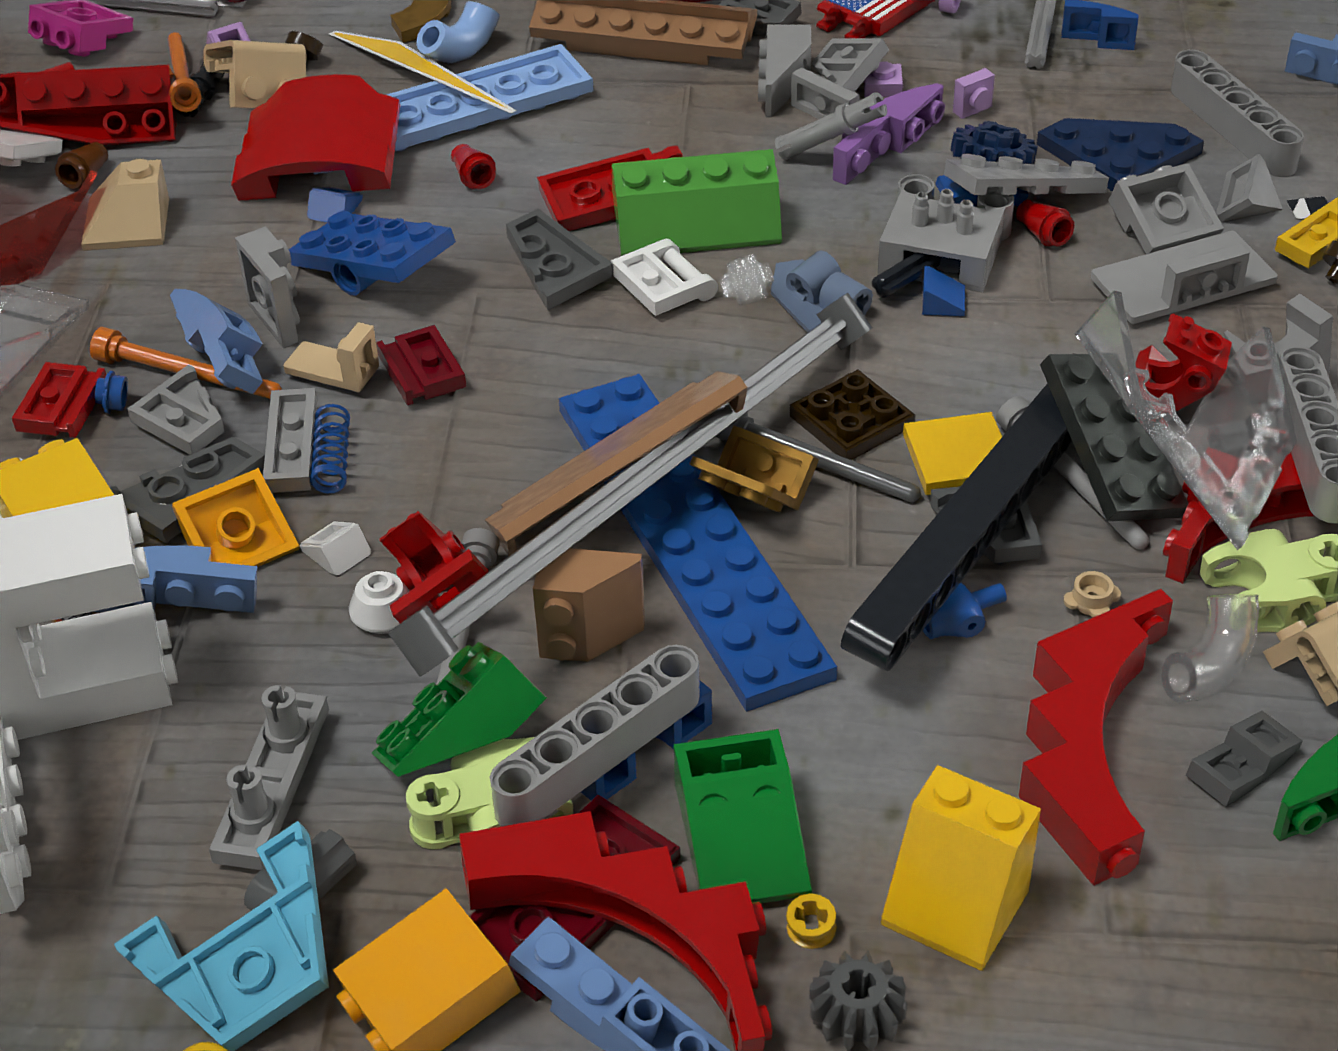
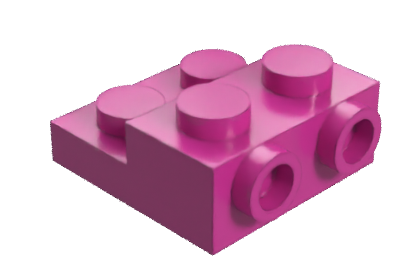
M67 0L29 5L28 33L35 39H43L42 42L46 45L58 46L61 49L68 48V53L76 56H89L90 51L106 49V38H117V34L132 32L133 17L87 0Z

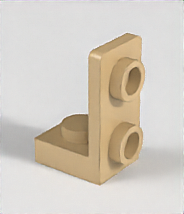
M358 322L347 337L341 339L337 349L306 341L302 342L284 363L285 373L360 392L380 366L374 326Z

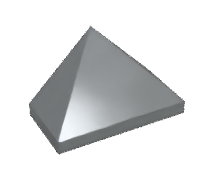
M1260 154L1226 173L1216 211L1221 222L1283 209L1265 160Z

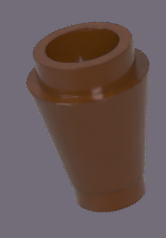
M92 142L91 144L61 154L55 166L58 180L64 186L71 189L86 187L108 160V152L102 144Z

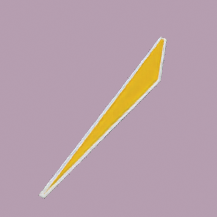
M340 31L329 33V35L508 113L517 111L400 41Z

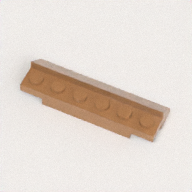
M537 0L529 30L531 37L565 40L567 50L708 65L710 56L743 59L746 43L751 41L757 18V9L673 0Z

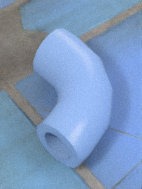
M467 1L459 20L453 26H447L439 20L427 22L418 33L417 48L424 55L445 63H455L470 59L487 44L498 23L500 14L486 5Z

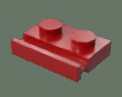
M45 362L12 416L15 431L58 436L61 431L68 432L70 437L76 438L96 404V383L98 378L106 377L105 368L98 367L96 372L87 371L86 366Z

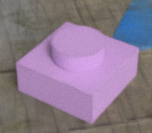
M879 62L878 68L864 80V96L868 97L872 93L878 92L882 97H890L902 92L901 64Z
M984 68L956 79L953 113L963 119L991 108L995 75Z

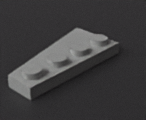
M963 154L961 160L946 159L944 175L973 195H986L987 189L998 190L997 193L1002 195H1014L1017 188L1034 194H1048L1050 186H1054L1055 191L1065 194L1106 193L1109 177L1095 170V164L1084 161H1072L1070 167L1059 166V162L1049 159H1036L1035 164H1022L1023 160L1008 156L999 157L998 162H988L985 157L973 154Z

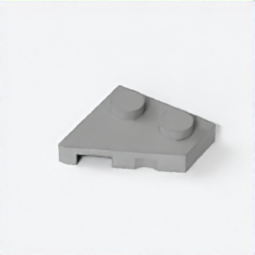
M832 38L811 64L819 76L855 92L866 77L878 68L879 62L887 54L889 48L883 38Z
M190 364L127 408L130 421L133 424L188 454L200 451L225 432L220 414L216 407L211 404L207 390L204 386H201L196 370Z

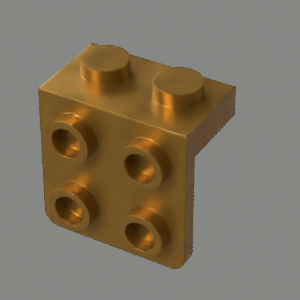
M733 425L717 465L692 456L689 465L701 470L698 479L780 513L783 505L799 510L819 459Z

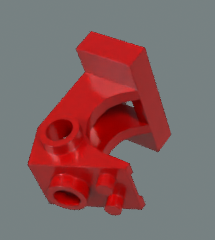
M1174 313L1169 316V326L1163 343L1178 358L1177 360L1169 362L1153 345H1150L1138 353L1132 379L1157 434L1168 429L1171 414L1213 392L1227 369L1232 342L1213 330H1208L1195 324L1193 318L1189 316L1182 318Z
M419 511L410 514L405 521L397 527L389 529L387 534L380 538V542L401 564L396 569V573L409 589L408 593L389 605L393 617L400 624L427 605L435 613L489 572L470 549H465L462 542L451 530L444 534ZM450 585H454V587H452L450 590H448L443 595L438 597L439 593L448 588Z

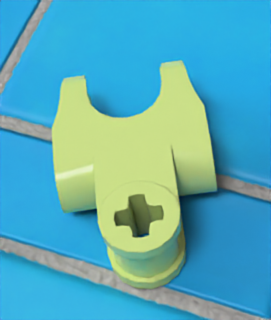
M1266 529L1243 534L1206 552L1202 556L1200 576L1205 584L1212 587L1236 585L1249 589L1237 594L1235 598L1229 601V613L1226 620L1234 631L1240 633L1279 632L1302 619L1307 626L1316 621L1313 614L1326 608V602L1338 601V535L1322 534L1315 538L1289 543L1283 533L1277 529ZM1225 560H1238L1237 562L1229 566L1215 570V568ZM1260 607L1255 614L1243 617L1252 608Z
M535 737L502 739L457 755L451 759V771L424 775L413 781L406 791L407 808L412 814L409 820V830L413 841L423 848L443 849L452 844L460 843V833L501 827L496 821L490 783L492 769ZM426 790H433L434 802L429 803L427 801ZM571 799L556 809L558 812L549 818L573 814ZM435 821L442 822L443 833L436 835Z

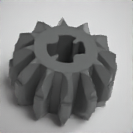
M845 950L841 957H839V964L824 960L820 968L819 977L813 978L809 988V999L812 1001L810 1004V1017L813 1020V1025L822 1026V1034L826 1042L842 1037L843 1045L847 1051H850L855 1042H863L870 1051H873L875 1046H877L878 1037L892 1041L897 1034L898 1024H903V1020L907 1015V1002H905L906 985L903 977L893 975L890 959L878 964L872 963L873 960L869 950L861 957V960H853Z

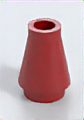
M459 144L452 150L451 159L457 168L462 183L470 189H484L491 185L496 176V164L490 155L473 149L467 144Z
M1025 200L1019 205L1016 212L1017 220L1023 223L1045 246H1062L1069 241L1074 232V220L1066 209L1036 203L1032 200Z

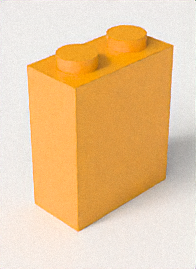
M447 888L333 969V972L344 988L343 991L336 995V998L355 1024L363 1018L366 1019L373 1030L367 1033L365 1037L374 1051H442L521 992L506 961Z

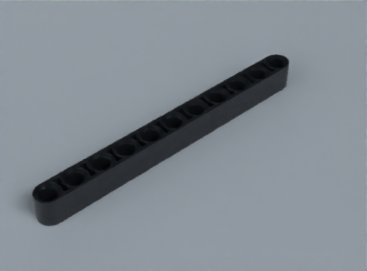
M1048 383L853 614L842 636L841 648L885 671H890L1060 459L1062 454L1072 444L1073 441Z

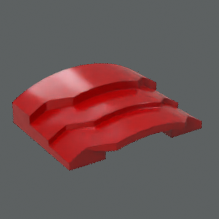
M317 75L285 82L266 103L258 106L250 113L248 130L244 135L241 153L236 156L231 183L238 201L276 198L280 175L337 170L345 171L352 192L390 189L401 107L399 99L377 93L364 79L357 75Z

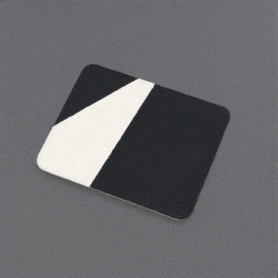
M1325 197L1287 200V204L1297 219L1307 218L1328 204Z

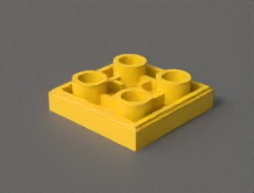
M992 412L904 423L903 437L925 495H931V489L961 486L1002 438Z

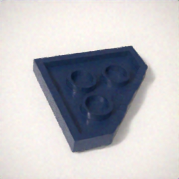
M1064 118L1038 131L1036 145L1070 166L1072 161H1084L1095 164L1096 171L1109 177L1107 189L1113 191L1115 184L1128 175L1141 176L1149 174L1166 165L1172 167L1179 166L1202 154L1204 140L1177 124Z

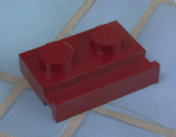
M435 325L395 336V342L384 344L382 340L376 342L378 356L406 405L413 404V398L424 396L425 400L466 387L465 373Z

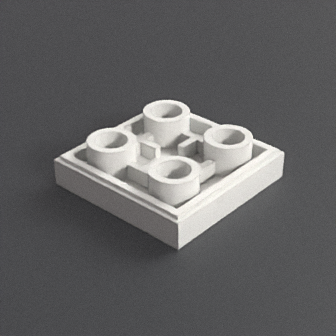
M0 128V165L21 166L22 160L43 163L46 156L62 153V139Z

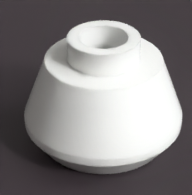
M376 571L364 576L356 584L349 604L351 620L356 626L365 631L375 634L389 633L400 624L393 617L389 605L408 593L409 589L398 576L390 572Z

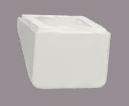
M334 521L299 545L303 553L329 573L336 576L341 575L371 554V549L359 525L350 522Z

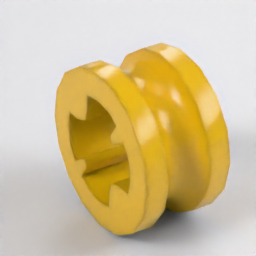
M810 893L797 897L788 906L786 913L787 932L795 944L802 948L816 949L826 946L833 940L837 929L836 911L829 899ZM816 915L818 928L806 929L805 916Z

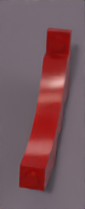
M1161 588L1037 642L1033 677L1048 693L1030 700L1026 735L1042 754L1023 762L1019 798L1024 802L1041 808L1040 823L1093 886L1112 877H1124L1139 863L1145 830L1129 811L1115 786L1108 768L1103 745V725L1117 697L1127 684L1143 670L1147 645L1154 644L1167 635L1173 600Z

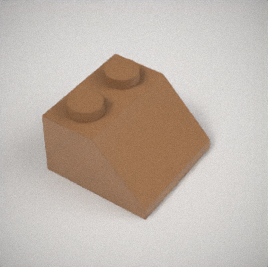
M570 548L536 574L533 585V598L539 658L588 662L644 630L645 609L642 554Z

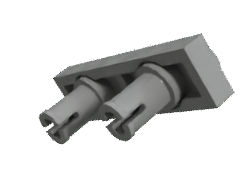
M281 685L271 686L264 691L261 700L265 708L266 719L246 765L235 766L227 774L226 781L232 797L209 848L212 863L256 870L265 868L256 849L279 834L328 714L327 696L295 692L293 688L288 686L282 690Z

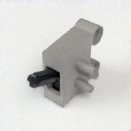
M912 174L901 178L898 184V199L879 242V275L872 280V287L876 290V294L881 298H885L914 280L923 282L924 266L932 267L964 284L965 290L983 293L1000 244L1011 234L1014 196L1002 195L997 193L998 190L987 189L986 195H978L977 207H974L970 200H963L960 204L954 203L953 191L950 189L942 190L940 192V199L933 200L934 182L927 176Z

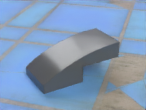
M1260 711L1231 726L1224 743L1192 759L1186 776L1227 807L1249 793L1279 769L1300 748L1303 740L1265 712Z

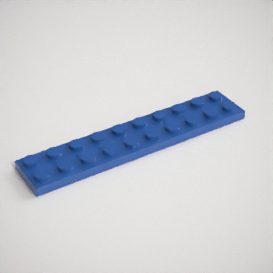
M640 374L621 378L614 382L581 390L559 398L560 413L584 451L659 404ZM694 453L621 509L746 712L837 680V665L717 487L698 479L701 470L689 465L692 456H695ZM625 469L604 481V484H607L609 481H611Z

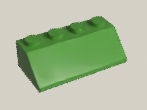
M773 149L612 163V194L621 256L663 239L672 240L679 247L680 253L782 244L779 181Z

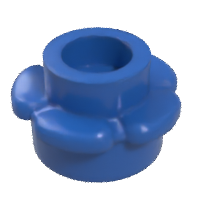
M111 370L106 374L105 378H98L95 388L96 404H102L104 412L110 414L111 410L123 411L127 401L128 379L127 376L115 375V372Z

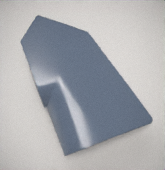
M817 251L805 261L800 259L776 263L771 295L807 332L821 323L816 314L847 292L863 315L867 313L873 299L872 290L842 273L837 261L825 251Z

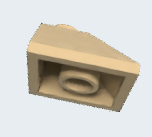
M135 159L130 162H121L90 196L81 243L83 251L164 244L169 194L161 160Z

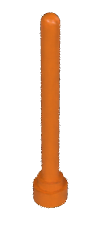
M173 32L168 36L175 78L169 91L172 105L177 110L190 112L199 106L201 92L198 84L190 79L182 36L177 32Z
M99 327L91 338L90 355L94 360L112 364L114 361L120 362L123 359L174 373L179 372L190 364L194 366L199 380L225 386L215 377L213 365L129 343L120 331ZM262 379L263 382L253 394L270 399L272 390H282V388L276 382ZM238 387L235 388L236 390H240V391H243V392H247V391H245V390H243V389H241V388H238Z

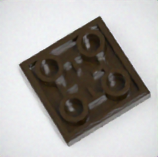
M859 370L848 373L844 377L790 404V417L833 453L849 460H853L903 433L904 423L915 422L916 415Z

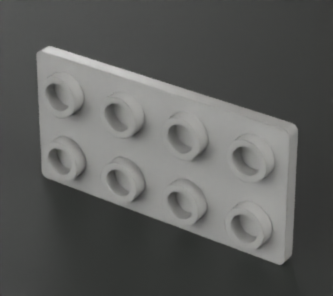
M1235 231L1224 232L1095 268L1091 271L1093 282L1131 324L1275 284L1278 274Z

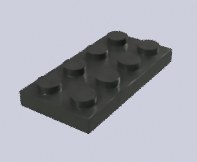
M1049 354L1040 364V367L1106 521L1180 518L1185 513L1189 503L1122 354Z

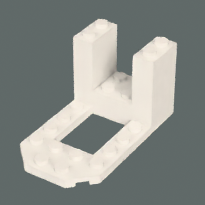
M122 494L0 519V914L17 910L25 901L23 878L31 876V865L25 844L19 845V837L27 835V824L22 805L15 803V797L23 795V784L17 764L12 765L11 758L20 756L18 740L172 705L169 685L178 683L172 654L164 655L163 650L172 648L166 619L156 620L152 602L39 625L42 622L144 601L140 579L150 577L144 548H135L134 545L144 542L141 524L137 512L127 513Z

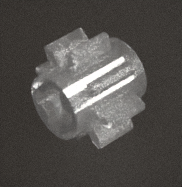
M748 255L730 261L726 264L728 273L723 274L724 277L719 279L725 298L733 296V298H736L738 305H747L768 296L766 287H769L770 283L775 282L769 262L761 264L757 262L755 255Z

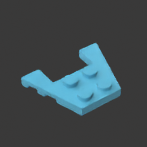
M299 821L256 849L278 891L277 894L182 957L168 925L157 915L114 943L116 950L138 968L144 976L160 988L177 1006L228 1051L237 1050L329 987L311 839L308 831Z

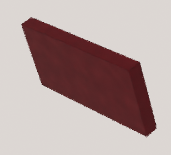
M597 795L579 812L591 811L595 832L605 831L610 856L668 846L672 866L681 859L680 846L600 795ZM507 905L476 909L469 915L506 961L519 989L536 1002L544 993L509 965L510 956L518 946L548 916L588 949L615 922L576 910L542 905Z

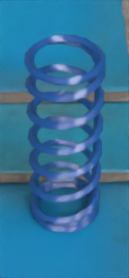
M337 404L321 406L315 413L310 483L314 489L326 494L341 491L347 482L345 470L348 466L346 461L348 451L346 449L349 446L347 439L349 437L350 413L346 408ZM328 407H335L342 410L345 415L339 412H327L320 415V412ZM330 415H337L342 417L345 422L343 424L336 422L323 424L321 420ZM323 429L329 433L321 435L320 431ZM328 436H337V437H339V438H341V439H339V440H329V439H327V438H325V437H328ZM323 440L328 443L320 445L319 441ZM344 442V446H341L338 443ZM332 446L340 448V450L331 451L325 449V447ZM321 450L329 454L320 456L318 452ZM342 452L344 454L343 457L337 455ZM327 457H335V458L340 459V460H338V461H328V460H325L324 458H327ZM321 461L327 464L318 465L317 463ZM343 463V467L341 468L336 464ZM319 472L327 475L339 474L341 480L334 483L321 480L317 474ZM316 480H317L319 483H321V484H324V485H327V486H334V487H324V486H321L320 484H318V483L316 482Z

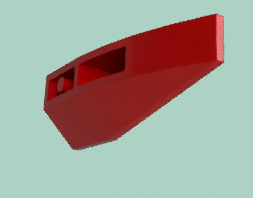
M169 64L0 74V128L88 144L98 142L102 145L176 141L177 109L172 105L169 93L170 87L174 82V74Z

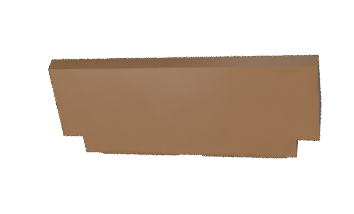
M716 371L699 383H690L502 503V509L486 518L485 522L498 537L508 556H511L517 551L515 541L517 537L724 404L729 403L735 413L744 409L748 387L740 376Z

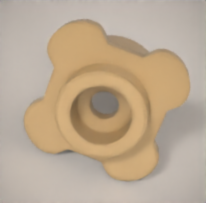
M1087 571L1076 577L1072 592L1064 595L1063 602L1067 608L1078 609L1081 613L1093 618L1110 611L1109 607L1111 604L1120 600L1121 591L1107 575L1101 572Z

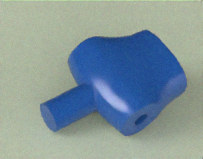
M961 582L926 625L923 632L929 639L941 636L969 638L977 635L982 631L986 622L982 609L1007 601L1003 585L998 583L970 592Z

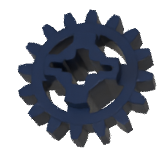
M983 121V124H978V127L965 125V129L956 128V132L953 133L950 151H953V157L959 158L963 154H973L985 157L988 162H998L999 157L1008 156L1023 160L1022 164H1034L1038 146L1035 145V140L1026 139L1027 135L1020 134L1021 132L1017 128L999 125L994 121Z

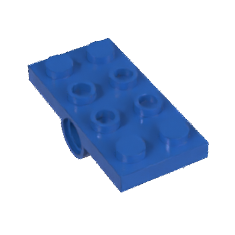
M341 211L330 216L328 223L318 230L302 235L299 238V243L291 247L289 252L291 255V265L329 271L336 284L345 293L356 296L378 280L400 283L456 243L451 227L432 225L430 222L415 223L404 221L402 218L386 219L379 218L376 215L365 216L351 214L349 211Z

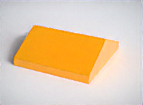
M259 468L172 503L173 511L187 545L211 547V562L259 567L299 550L300 546Z

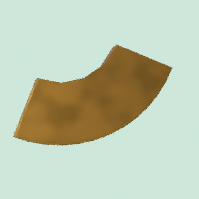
M413 0L412 4L403 11L391 14L392 27L402 43L416 40L419 31L427 22L431 20L440 21L443 17H447L451 10V0Z

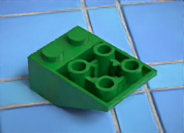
M477 642L474 647L471 645L464 647L452 658L448 665L451 671L437 685L434 682L430 683L418 693L412 702L415 708L401 723L395 720L379 734L376 739L378 746L372 754L399 777L510 737L545 701L546 697L505 655Z
M779 729L673 744L675 788L698 890L746 881L752 903L758 901L760 903H768L812 894L792 779Z

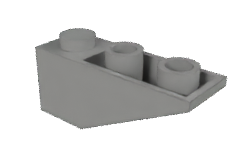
M767 25V39H760L758 102H766L765 117H772L791 97V73L801 67L811 72V25Z

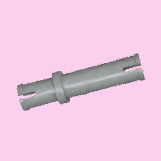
M874 92L854 104L844 103L837 106L834 113L785 135L776 137V149L789 143L791 144V147L778 152L782 159L788 160L843 133L851 135L857 132L859 126L887 115L886 104L873 110L870 109V106L883 101V97L878 92Z

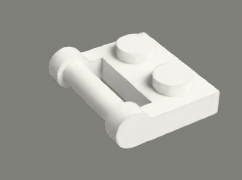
M670 239L660 240L611 260V263H613V276L655 316L697 298L700 301H708L718 291V283L709 274H701L680 254L679 247ZM667 266H670V267H671L679 276H681L685 281L683 282V281H682L674 272H672Z

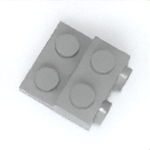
M1189 163L1175 167L1166 165L1152 173L1141 176L1128 175L1115 184L1108 199L1124 232L1134 230L1146 254L1221 234L1224 230L1221 221Z
M266 226L235 237L248 305L283 348L298 343L296 325L300 323V317L293 301V297L297 296V289L287 268V264L291 263V255L286 243L282 239L277 240Z

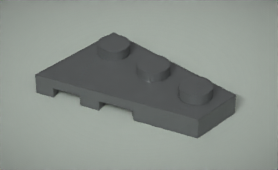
M539 209L506 224L507 238L547 310L613 277V263Z
M232 437L183 457L182 466L163 474H159L154 469L140 475L141 483L122 491H119L116 485L110 489L114 495H123L128 514L138 513L143 530L167 543L182 532L173 511L172 503L257 468L262 473L264 470L265 454Z

